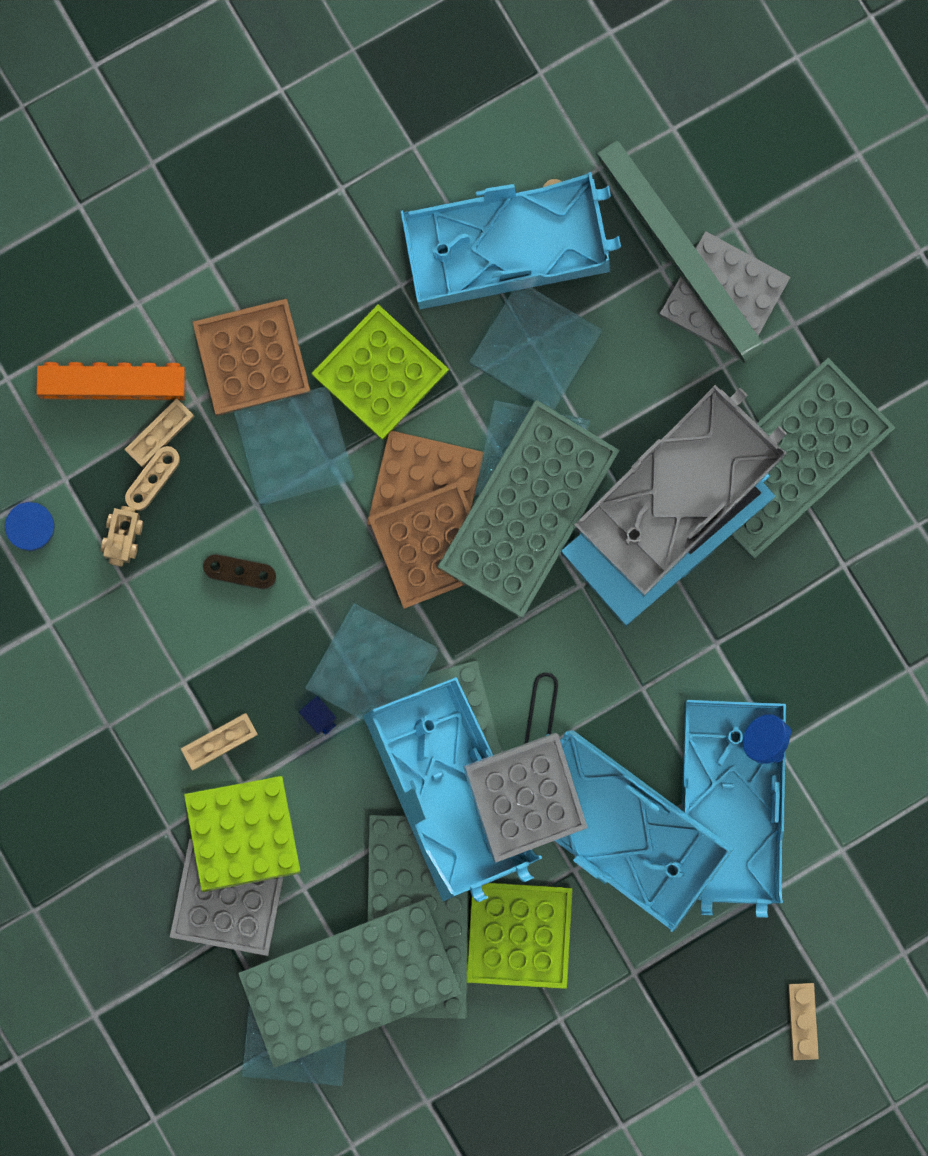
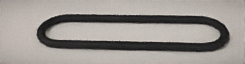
M542 673L535 679L524 744L529 741L538 681L544 676L551 677L555 683L547 734H551L558 692V680L551 673Z

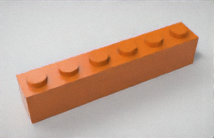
M45 362L44 366H37V396L40 399L175 400L176 398L178 400H186V369L181 367L179 363H167L166 367H156L155 363H142V366H132L131 363H117V366H108L107 363L96 362L93 363V366H83V363L70 362L68 366H59V363Z

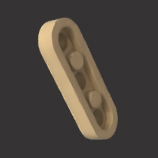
M169 446L162 447L152 457L126 492L125 500L129 507L134 508L136 511H142L153 501L180 464V456L174 448ZM165 457H172V462L165 464L163 462ZM157 476L158 480L152 484L149 482V478ZM135 496H143L142 502H134Z

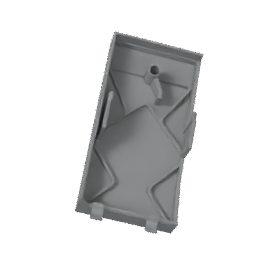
M714 385L661 440L658 439L631 466V469L574 524V528L643 597L787 454L786 451L777 445L787 434L780 426L768 436L738 406L748 396L741 388L729 397L722 389L720 390Z

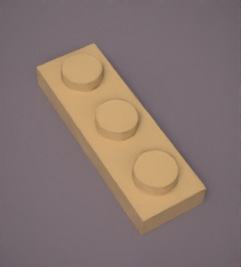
M176 398L124 450L143 468L160 448L165 447L195 416Z
M247 713L184 746L181 748V751L192 771L258 736Z
M814 983L788 984L792 1060L819 1059Z

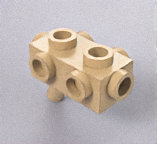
M121 506V510L114 508L113 514L108 515L106 528L109 529L107 538H103L101 544V552H104L103 556L105 559H109L108 564L123 567V563H130L131 558H136L138 545L134 544L136 534L141 535L143 521L140 520V515L135 513L136 510L134 508ZM129 522L130 527L127 530H123L121 528L122 523Z

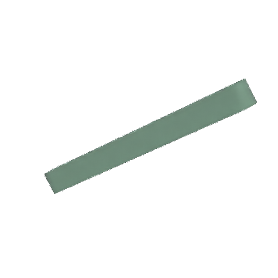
M616 140L598 152L596 155L604 169L739 358L746 363L764 351L765 346L622 145Z

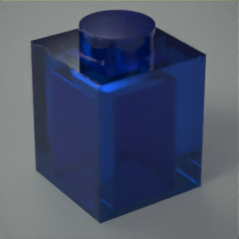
M318 696L299 711V714L318 736L322 733L326 736L336 727L334 722L337 721V718Z

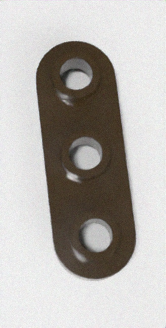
M214 554L207 557L203 564L205 574L213 580L262 590L270 589L276 582L274 569L262 563ZM215 562L220 564V568L217 571L211 569V565ZM238 567L244 569V573L240 576L235 574V570ZM262 572L268 574V578L264 581L259 579V575Z

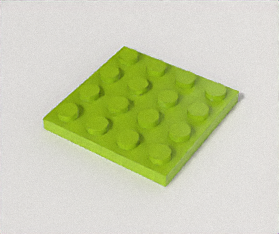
M377 304L311 375L383 441L449 372V369Z
M282 776L184 794L202 892L301 874Z
M497 883L483 885L482 891L488 898L477 902L472 897L467 983L567 989L572 888Z

